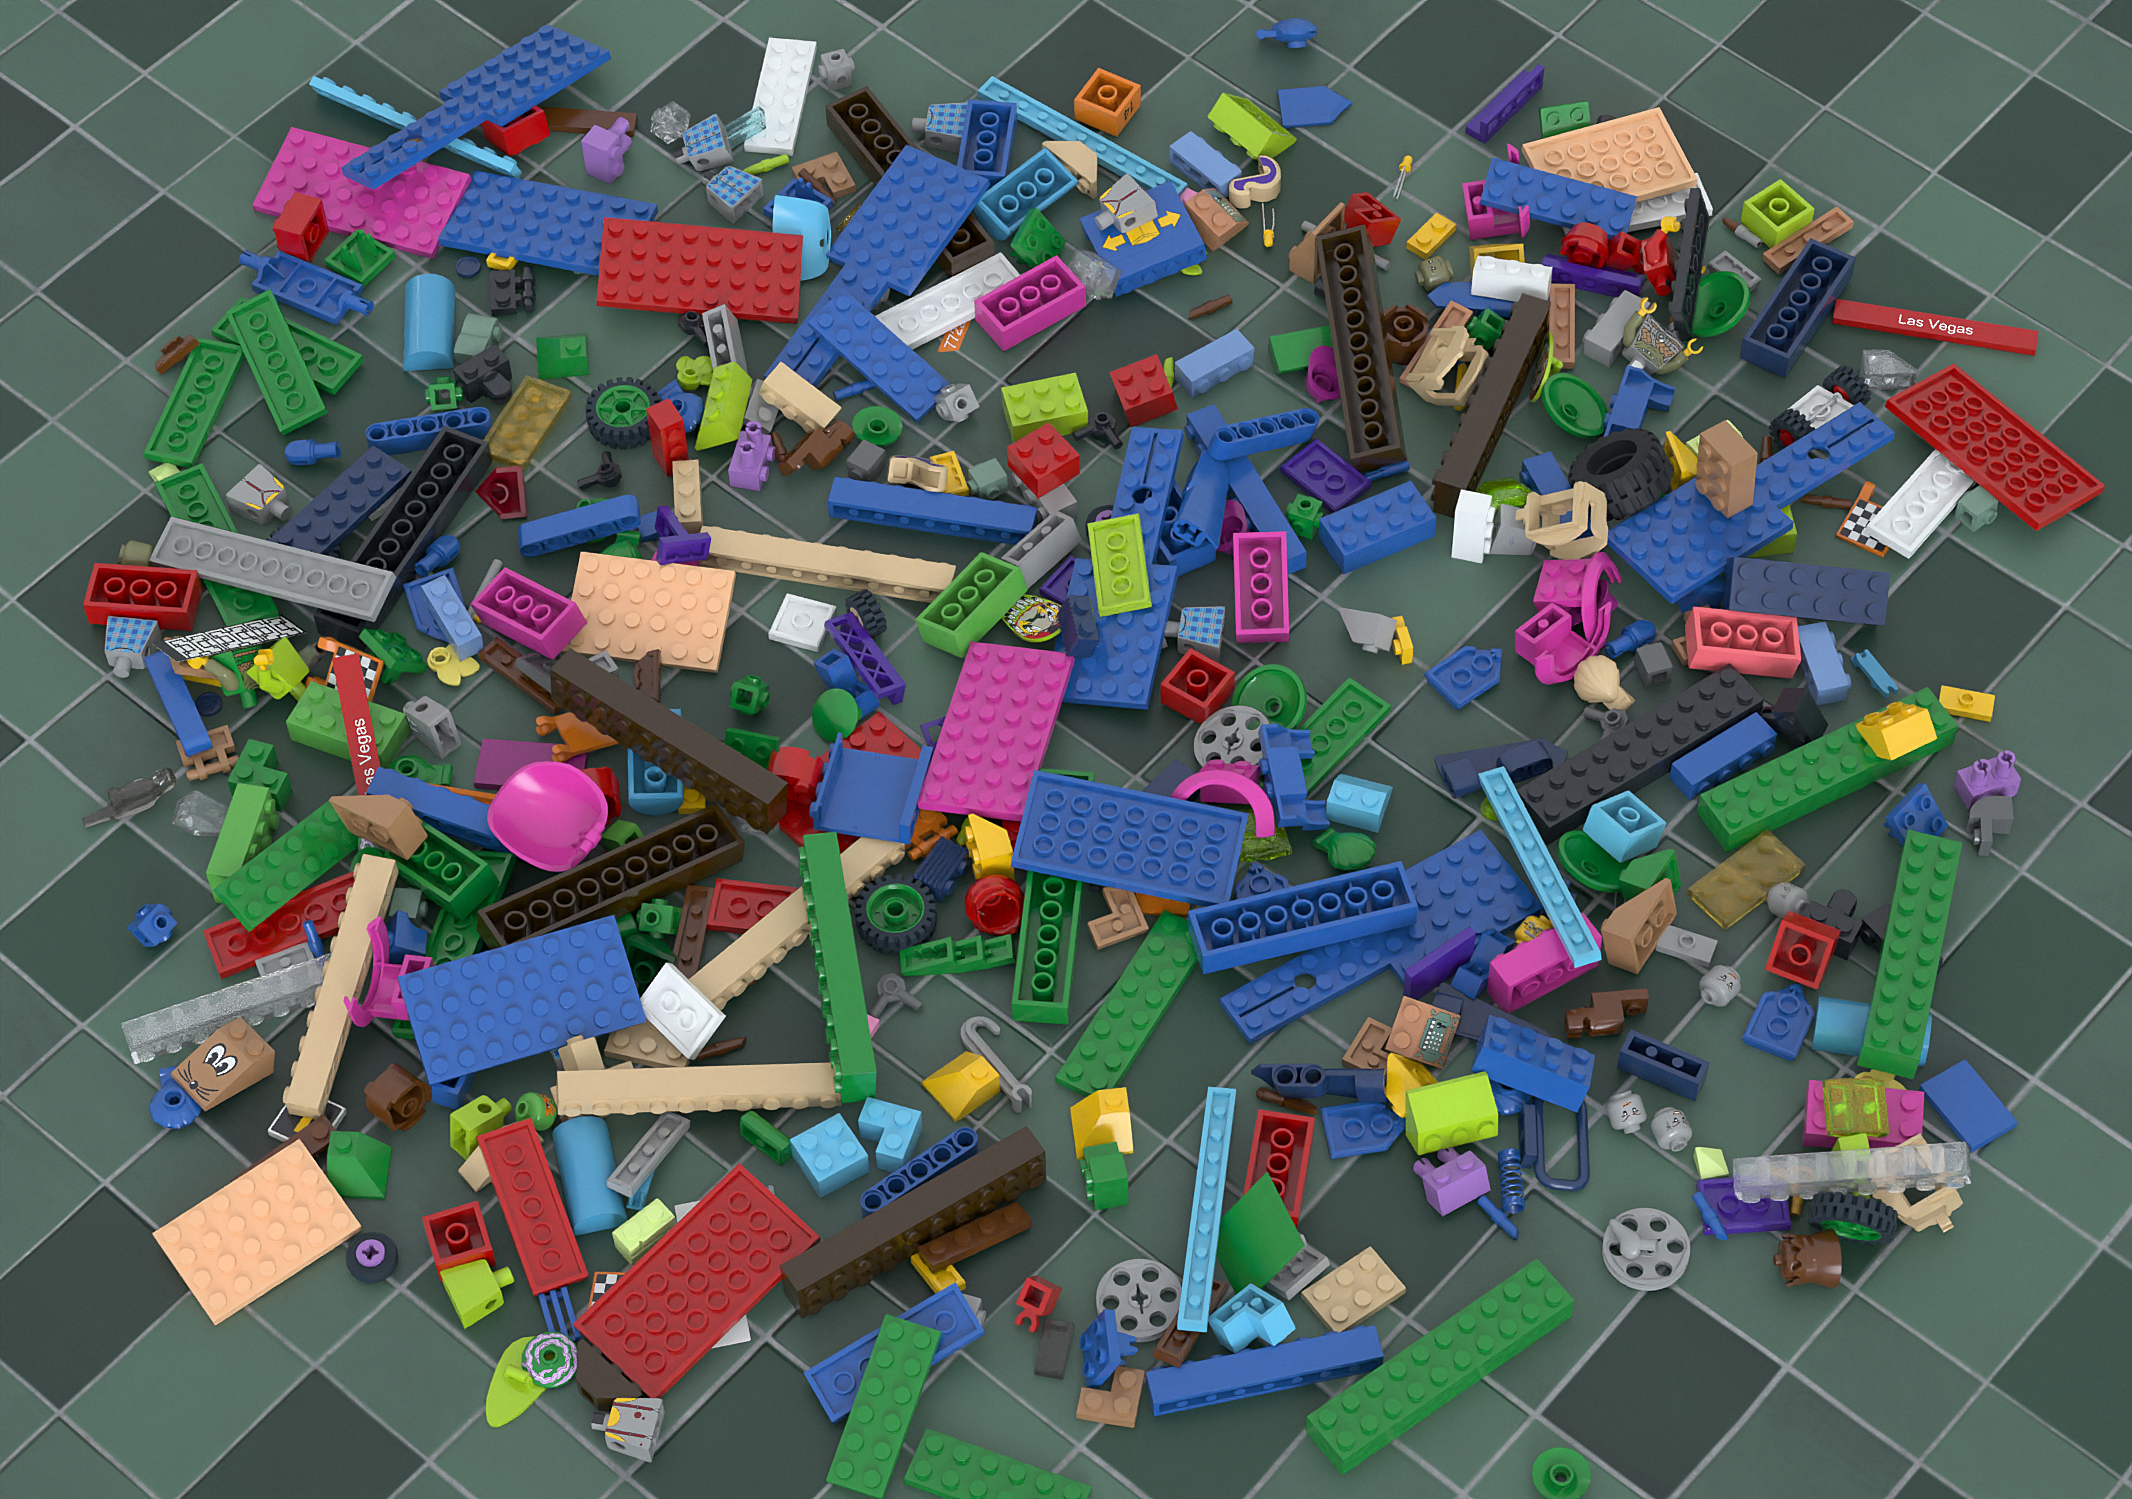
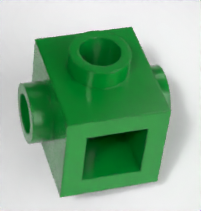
M1486 307L1478 317L1473 316L1465 328L1468 330L1469 338H1476L1474 346L1483 345V348L1488 351L1491 347L1494 348L1497 338H1502L1501 332L1505 320Z
M450 376L435 377V382H431L429 388L425 389L427 404H431V410H438V413L453 411V409H457L459 406V401H463L462 386H457V380H450ZM447 389L450 392V396L448 398L442 397L441 390Z
M1298 494L1294 503L1290 502L1288 504L1285 517H1288V523L1295 534L1312 540L1317 528H1319V519L1325 517V513H1322V501Z
M747 675L735 681L730 690L731 699L729 707L738 709V712L745 715H754L764 710L770 701L771 695L768 692L770 684L762 682V678L754 675Z
M652 899L651 904L642 903L641 909L637 913L639 930L648 932L649 936L658 939H664V934L677 935L682 908L668 906V900Z

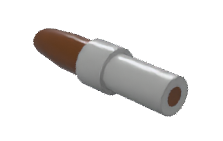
M1723 217V224L1733 231L1736 236L1746 240L1756 248L1761 246L1763 240L1750 232L1747 227L1728 217Z

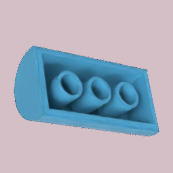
M1045 147L987 190L975 205L974 212L982 227L992 237L998 240H1005L1019 230L1030 209L1037 208L1040 212L1044 211L1073 189L1079 181Z
M417 275L411 278L405 286L403 370L416 371L454 368L455 287L449 279L441 275Z
M670 709L681 716V709ZM628 748V795L631 808L639 813L654 816L669 814L680 808L683 803L682 781L674 776L665 774L658 766L644 761L639 754Z
M1818 996L1812 1050L1859 1057L1870 1003ZM1929 1012L1918 1066H1925L1932 1023L1931 1012Z
M581 1116L569 1119L558 1125L552 1133V1139L569 1222L574 1236L621 1226L628 1221L623 1194L607 1187V1179L617 1168L607 1122L595 1116Z

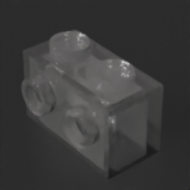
M1077 248L1068 265V268L1086 286L1087 296L1100 300L1101 297L1112 298L1122 272L1120 269L1095 252Z

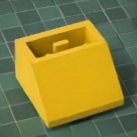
M1891 703L1887 706V710L1880 713H1870L1864 717L1863 721L1855 724L1859 733L1876 755L1888 760L1898 758L1937 739L1928 709L1917 707L1914 704Z
M968 815L969 826L964 827L967 839L965 844L969 850V858L972 857L974 862L972 869L975 880L991 874H1002L1015 881L1014 867H1011L1013 850L1007 830L977 815Z

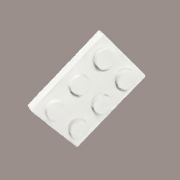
M665 963L640 998L645 1017L690 1060H695L726 1017L672 963Z

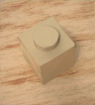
M582 1035L566 1040L567 1046L558 1049L565 1071L605 1069L594 1037L584 1040Z

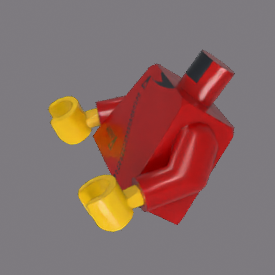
M1672 216L1663 217L1661 220V230L1657 229L1651 238L1642 240L1644 272L1655 292L1660 296L1672 293V281L1676 280L1677 276L1675 273V261L1679 260V255L1666 234L1668 231L1678 232L1681 223L1676 222L1677 218ZM1702 266L1701 274L1705 272V266Z

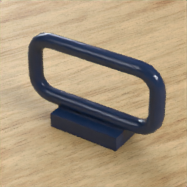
M1534 1096L1532 1105L1524 1104L1518 1116V1145L1521 1158L1519 1164L1521 1168L1531 1169L1532 1164H1534L1536 1179L1540 1184L1549 1189L1578 1191L1584 1188L1589 1182L1590 1177L1586 1102L1583 1100L1578 1112H1576L1578 1178L1575 1180L1551 1178L1545 1171L1543 1103L1545 1100Z

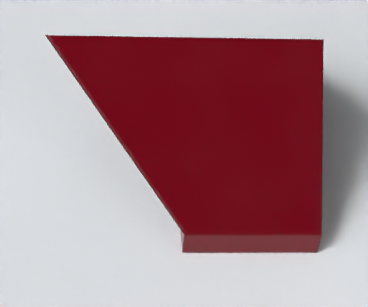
M522 465L496 467L475 493L501 519L527 517L526 485Z

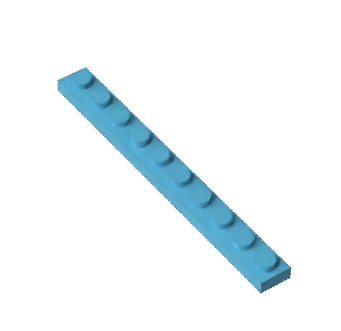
M313 76L309 83L317 94L397 129L403 130L408 124L416 122V118L407 112L402 114L395 112L396 109L386 103L379 105L376 103V100L368 95L363 94L362 97L356 95V92L347 86L340 88L329 78L323 77V79ZM463 138V140L455 139L442 147L505 176L520 178L522 175V171L517 167V162L508 156L503 158L496 156L497 153L487 147L480 149L476 147L477 145L467 138Z
M993 76L977 91L978 98L984 101L1017 103L1018 120L1056 141H1081L1097 154V163L1121 177L1128 173L1138 185L1147 190L1169 181L1172 182L1179 196L1188 188V184Z
M1505 767L1479 773L1480 784L1574 967H1580L1601 960V951Z
M1208 1087L1177 1330L1207 1332L1236 1103V1089Z

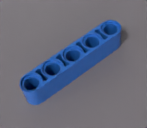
M474 407L375 423L366 429L365 434L369 449L375 446L390 456L427 450L443 426L481 440H486L492 436L493 426L489 410L484 407Z
M1302 408L1220 426L1215 430L1207 447V452L1212 458L1222 461L1305 443L1312 438L1320 422V417L1316 411Z
M623 495L524 523L517 529L520 553L526 557H535L637 528L641 524L638 498L633 495Z
M158 651L143 657L187 758L213 748L181 674L174 673L169 656L163 651Z
M969 1127L957 1129L865 1191L860 1198L862 1218L978 1154V1135L976 1131ZM964 1143L971 1144V1145L968 1146V1147H962V1146H960V1145H962V1144H964ZM940 1159L948 1160L946 1162H938ZM918 1174H923V1175H925V1176L922 1177V1178H916V1177H914V1176H916V1175H918ZM894 1190H902V1192L897 1194L892 1193ZM872 1205L879 1206L877 1209H869Z

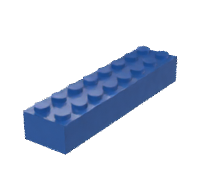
M1402 861L1190 910L1188 911V930L1202 973L1207 974L1413 925L1417 922L1418 905Z

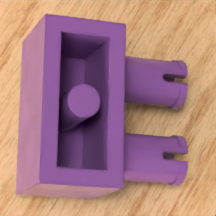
M618 117L608 130L594 125L581 140L586 174L609 184L621 176L624 171L622 156L632 145L631 138L625 134L630 128L629 122L626 119Z
M751 421L747 423L746 431H741L728 469L729 481L732 487L760 491L763 481L767 482L768 465L770 461H774L776 448L772 446L771 435L762 434L761 424L757 421Z
M2009 750L2004 751V753L2000 752L1998 757L1989 760L1980 759L1979 762L1975 761L1972 766L1957 771L1953 786L1968 811L1981 798L1987 796L2013 797L2017 794L2021 778L2013 766L2016 758L2013 752Z
M1453 1147L1446 1148V1150L1442 1149L1438 1151L1437 1157L1444 1165L1435 1168L1427 1158H1422V1163L1418 1160L1413 1167L1414 1172L1423 1179L1427 1202L1442 1216L1491 1190L1485 1164L1471 1151L1459 1155Z

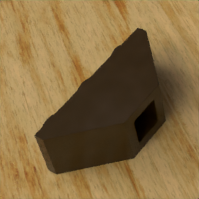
M583 1339L578 1342L576 1370L578 1390L598 1411H611L613 1402L617 1398H643L644 1392L635 1381L629 1382L623 1377L624 1373L614 1362L609 1364L603 1358L602 1351L595 1344L589 1345Z

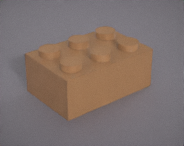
M1724 420L1700 433L1695 485L1697 490L1712 502L1713 507L1717 511H1721L1726 518H1729L1753 505L1758 453Z

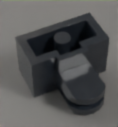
M495 344L453 369L457 386H462L463 396L470 403L484 396L485 398L489 397L495 404H504L512 397L511 384L508 382L512 379L510 362Z
M1784 688L1775 706L1764 707L1760 715L1776 733H1785L1793 748H1799L1822 737L1828 727L1827 721L1807 688Z
M1840 889L1832 895L1827 906L1811 900L1803 916L1841 930L1833 955L1848 961L1859 940L1863 922L1852 918L1857 906V897L1849 890Z

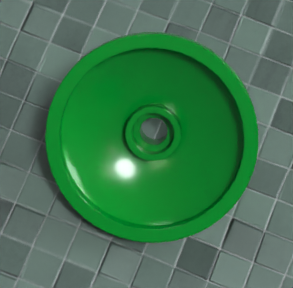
M1719 271L1700 279L1693 335L1699 337L1715 336L1731 329L1741 320L1748 309L1751 298L1749 285L1742 276L1731 271Z
M1557 373L1546 380L1542 387L1543 404L1547 414L1558 427L1570 435L1585 439L1596 438L1606 430L1603 425L1608 410L1603 399L1592 386L1579 377L1567 373Z
M1277 664L1264 665L1249 672L1238 684L1232 699V706L1254 708L1267 718L1269 724H1279L1288 729H1295L1299 725L1307 705V693L1300 677L1291 669ZM1279 705V709L1274 712L1275 707ZM1252 721L1247 729L1255 730L1260 726L1261 722Z
M1570 831L1560 838L1557 844V854L1563 868L1573 879L1594 891L1602 893L1621 892L1619 876L1629 866L1628 860L1620 863L1598 843L1594 842L1584 831Z

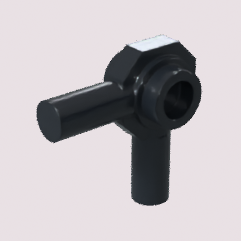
M692 311L681 314L678 320L680 329L687 335H695L705 347H708L706 332L703 330V316Z
M1099 412L1091 416L1089 425L1072 432L1075 441L1095 434L1105 436L1115 450L1123 445L1114 432L1116 421L1107 412Z
M604 451L601 454L602 464L599 466L596 474L577 480L580 490L596 484L609 488L619 484L622 472L620 466L613 463L611 452Z

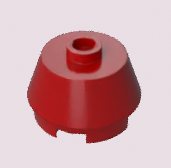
M1578 223L1561 240L1560 255L1564 254L1568 258L1567 262L1587 267L1596 266L1597 269H1601L1604 262L1609 258L1608 235L1597 225Z

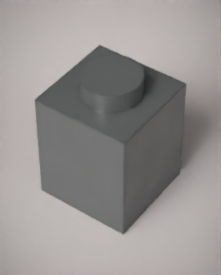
M863 440L847 459L848 476L853 480L874 482L886 467L885 450L866 440Z
M1662 642L1645 644L1636 649L1634 665L1646 689L1671 682L1673 666Z

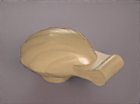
M1599 655L1590 656L1578 664L1577 670L1574 673V689L1582 700L1588 701V703L1603 702L1610 710L1616 708L1624 712L1635 702V699L1620 686L1619 669H1617L1614 661Z

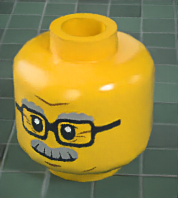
M1542 915L1539 918L1528 916L1514 933L1516 939L1515 946L1521 942H1529L1535 939L1542 931L1552 929L1554 926L1549 919Z

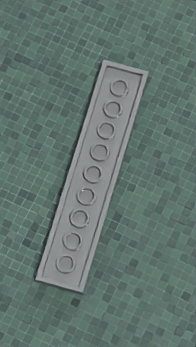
M171 517L149 559V562L156 567L197 570L199 578L375 622L396 579L394 573L174 517Z

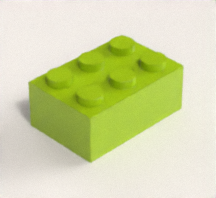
M1076 373L1001 388L1002 408L1013 443L1048 422L1061 436L1072 434V432L1088 425V410Z

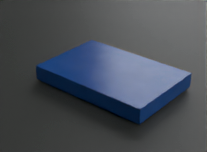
M1966 1059L1929 1079L1919 1087V1091L1924 1092V1097L1971 1153L2017 1126L2018 1121Z

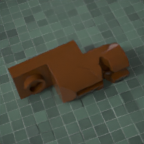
M839 419L823 431L819 427L810 430L776 466L783 473L790 470L795 472L804 463L812 470L827 467L843 451V447L855 438V432L848 424Z
M1647 988L1591 993L1589 1008L1583 1006L1573 1010H1565L1564 1025L1567 1039L1581 1038L1582 1031H1585L1588 1037L1623 1032L1624 1014L1638 1015L1647 1012L1649 1000Z

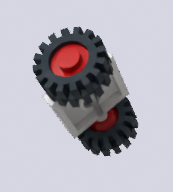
M1846 365L1840 366L1824 379L1822 386L1825 388L1817 385L1789 409H1786L1772 420L1769 429L1772 431L1769 433L1770 436L1774 437L1773 442L1779 444V450L1788 447L1857 403L1861 402L1865 406L1871 399L1869 397L1871 391L1867 390L1870 387L1864 383L1865 378H1860V373L1857 370L1853 372V368L1850 366L1848 368Z

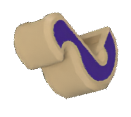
M1259 155V175L1233 179L1230 182L1229 202L1234 207L1248 208L1250 207V200L1268 202L1277 197L1281 191V171L1274 159Z
M892 456L889 458L887 480L890 483H910L930 492L939 493L946 490L948 468L945 465L935 464L932 460L913 456Z

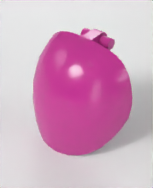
M534 762L517 770L503 784L490 804L487 821L494 835L513 854L538 868L551 872H563L578 865L601 840V833L605 829L608 816V804L597 784L574 766L561 762Z

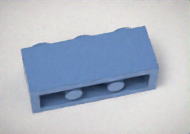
M1192 131L1169 146V163L1202 189L1216 188L1227 198L1229 197L1230 182L1242 176V171L1236 164L1229 162L1218 150H1214L1203 138L1198 137Z
M1235 329L1176 361L1175 379L1193 398L1200 393L1207 392L1218 383L1227 381L1231 376L1240 371L1249 369L1254 364L1255 348L1238 329Z
M443 575L422 585L424 603L460 662L484 649L481 633L446 576Z
M1826 622L1798 626L1801 652L1800 667L1815 703L1819 706L1846 701L1848 689H1851V679L1848 673H1844L1843 658L1841 653L1835 649L1833 632L1828 630Z

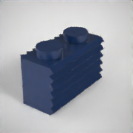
M1069 595L1057 613V620L1060 621L1058 623L1060 625L1059 629L1062 630L1060 632L1063 638L1062 642L1065 643L1064 651L1067 652L1065 655L1067 657L1089 658L1093 651H1095V648H1097V645H1099L1098 643L1101 642L1091 599L1089 596Z
M941 836L912 875L914 883L917 880L923 882V887L927 886L930 889L934 899L942 902L946 895L950 896L953 893L960 875L964 876L968 872L971 865L969 850Z

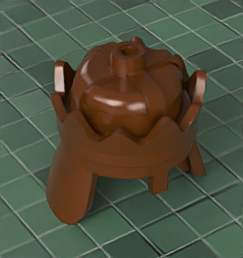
M1829 1228L1809 1236L1793 1233L1781 1234L1784 1240L1778 1244V1253L1773 1255V1264L1778 1266L1781 1277L1784 1280H1789L1785 1283V1287L1807 1284L1808 1282L1833 1289L1838 1286L1841 1277L1842 1258L1839 1239L1834 1229Z

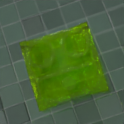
M1512 477L1484 481L1476 491V493L1492 496L1491 506L1495 507V511L1499 510L1500 504L1514 507L1526 505L1528 493L1534 492L1527 485Z
M1253 809L1239 811L1249 813L1239 861H1266L1292 854L1285 828L1277 827L1275 813V835L1261 838L1256 837V818Z

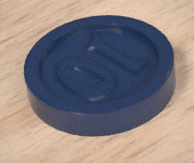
M473 256L462 257L455 265L457 274L463 278L475 277L481 270L480 261Z
M206 692L196 699L195 706L200 715L211 717L221 711L223 703L217 693Z

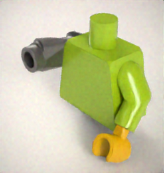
M284 636L269 649L259 650V655L255 657L254 664L246 673L259 684L262 690L271 694L275 699H281L290 692L299 701L307 689L301 680L309 673L310 667L322 661L326 650L319 648L318 642L308 644L297 653L289 640Z

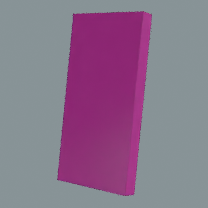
M482 739L474 787L500 790L507 779L523 766L534 762H554L552 760V755H554L552 747L557 744ZM589 752L572 756L564 763L570 764L577 769H586Z

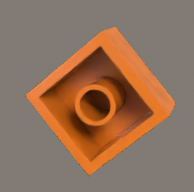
M1098 68L1074 99L1075 120L1117 137L1141 106V85Z

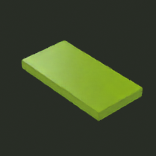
M1139 513L1087 523L1100 617L1152 607Z

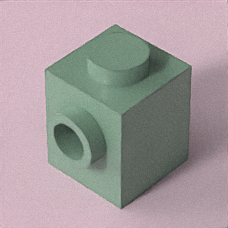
M996 458L968 469L969 481H966L972 496L976 495L979 499L992 500L1008 492L1007 474Z
M1979 485L1974 490H1968L1962 495L1957 504L1955 518L1972 532H1975L1985 523L1988 525L1996 518L1999 500Z
M411 887L404 889L395 888L393 898H390L387 914H389L390 919L397 910L406 912L410 922L417 928H420L422 919L428 915V901L424 900L422 890Z

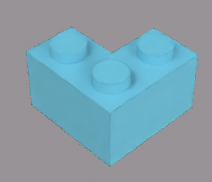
M867 1097L858 1119L860 1137L879 1142L876 1149L878 1169L893 1173L910 1162L923 1129L921 1111Z
M1251 1283L1208 1318V1322L1219 1343L1235 1354L1246 1348L1256 1337H1260L1275 1346L1296 1329L1283 1302Z

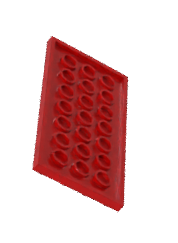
M604 217L596 306L680 314L692 311L702 315L706 311L725 304L737 319L797 324L803 235Z
M1954 363L1887 399L1885 404L1886 409L2035 531L2098 496L2105 488L2102 482Z
M739 1163L575 1321L573 1326L591 1344H595L611 1363L617 1364L630 1381H635L648 1398L660 1399L782 1279L780 1265L817 1245L821 1241L820 1236Z

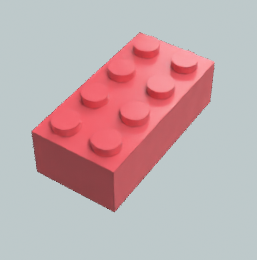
M1693 607L1685 624L1688 666L1691 669L1718 671L1731 664L1740 674L1792 679L1801 662L1797 617Z

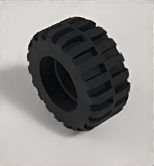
M1627 428L1621 432H1612L1609 436L1597 439L1598 441L1594 444H1589L1584 452H1580L1576 456V461L1572 462L1568 474L1569 485L1572 489L1575 482L1582 481L1605 493L1607 500L1606 521H1611L1612 519H1624L1628 515L1633 516L1638 511L1650 507L1653 501L1656 502L1661 498V494L1666 492L1671 483L1673 467L1658 437L1654 433L1641 428H1635L1634 430ZM1591 506L1588 507V516H1590V517H1591Z

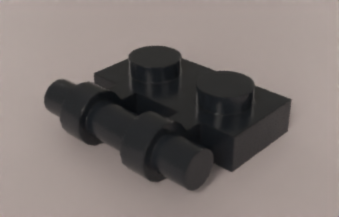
M524 267L523 274L520 277H516L515 269L490 271L492 316L517 314V306H524L525 311L533 310L536 294L533 291L535 276L531 267ZM516 289H523V292L516 294Z

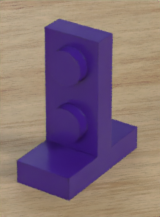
M658 506L655 530L660 535L656 555L659 565L708 560L711 536L708 532L688 534V531L683 528L677 516L673 514L668 506Z

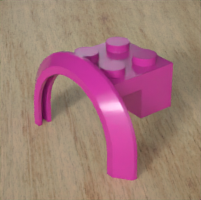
M1507 144L1508 161L1520 165L1518 150L1512 145ZM1486 180L1462 183L1470 240L1520 233L1521 238L1525 237L1530 229L1528 205L1523 210H1521V206L1518 207L1519 215L1481 205L1480 200Z
M1597 552L1591 559L1544 560L1533 600L1538 612L1552 602L1568 614L1571 607H1582L1584 632L1587 641L1591 643L1598 626L1596 596L1602 570L1606 571L1611 583H1614L1615 579L1618 583L1622 582V577L1610 556L1605 552Z
M1609 601L1599 609L1598 626L1591 643L1571 630L1572 616L1553 602L1515 630V652L1535 666L1536 677L1543 684L1552 685L1574 678L1578 664L1590 656H1596L1602 648L1609 631L1612 602Z
M1210 760L1208 763L1206 762L1198 773L1182 781L1171 796V798L1187 801L1194 791L1201 788V802L1251 804L1256 818V837L1262 838L1275 835L1274 812L1269 798L1260 788L1259 766L1251 765L1249 761L1227 764L1223 760Z
M378 916L366 928L373 947V972L366 999L361 1007L355 997L352 998L351 1002L347 996L343 1000L352 1021L359 1027L368 1025L374 1017L409 1021L397 977L435 966L432 957L405 955L402 965L389 964L388 932L382 917Z

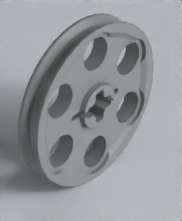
M1247 706L1227 707L1209 716L1198 729L1194 739V753L1200 766L1203 767L1214 756L1221 757V760L1227 764H1234L1238 760L1251 762V765H1258L1259 759L1263 757L1262 750L1254 752L1252 748L1256 743L1260 742L1258 735L1260 726L1255 730H1248L1247 727L1252 721H1260V726L1261 724H1269L1267 718L1258 710ZM1227 718H1236V721L1233 725H1223V722ZM1208 735H1216L1214 742L1210 744L1203 743Z
M1636 1208L1628 1210L1615 1218V1220L1622 1224L1625 1222L1634 1223L1637 1227L1635 1232L1642 1239L1658 1240L1657 1251H1651V1253L1641 1251L1635 1259H1628L1623 1255L1615 1256L1610 1252L1609 1248L1611 1246L1620 1244L1610 1224L1607 1227L1602 1245L1603 1260L1609 1272L1622 1284L1637 1290L1654 1291L1672 1285L1685 1272L1690 1256V1242L1683 1226L1671 1215L1657 1209ZM1654 1221H1660L1664 1223L1666 1229L1662 1232H1656L1651 1229L1650 1224ZM1673 1242L1678 1243L1683 1247V1251L1677 1254L1672 1253L1668 1250L1667 1245ZM1665 1265L1670 1268L1671 1274L1666 1277L1660 1276L1656 1273L1655 1268ZM1635 1266L1641 1269L1642 1275L1633 1278L1627 1274L1626 1270L1629 1267Z
M1148 1259L1127 1260L1112 1267L1101 1279L1096 1293L1097 1313L1099 1316L1106 1309L1103 1306L1104 1301L1115 1299L1119 1302V1306L1114 1309L1117 1331L1135 1336L1137 1338L1135 1343L1154 1341L1164 1335L1179 1311L1182 1287L1175 1274L1166 1266ZM1147 1271H1154L1159 1277L1154 1282H1147L1142 1278V1275ZM1118 1275H1126L1130 1279L1129 1283L1124 1286L1115 1284L1113 1280ZM1137 1287L1139 1288L1142 1300H1144L1142 1304L1143 1314H1141L1140 1305L1136 1301ZM1166 1291H1171L1176 1294L1177 1298L1173 1302H1164L1160 1296ZM1155 1315H1160L1165 1318L1166 1323L1163 1326L1156 1327L1150 1323V1319ZM1126 1319H1132L1137 1323V1327L1128 1331L1121 1327V1323Z

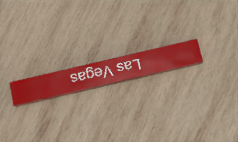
M1836 299L1832 321L1833 324L2035 356L2039 332Z
M359 653L332 658L357 793L360 796L366 795L378 767L381 766Z

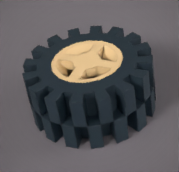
M863 589L845 599L847 613L853 612L870 637L873 638L887 631V621L883 617L885 616L884 612L881 611L880 604H877L875 596H872L868 589Z

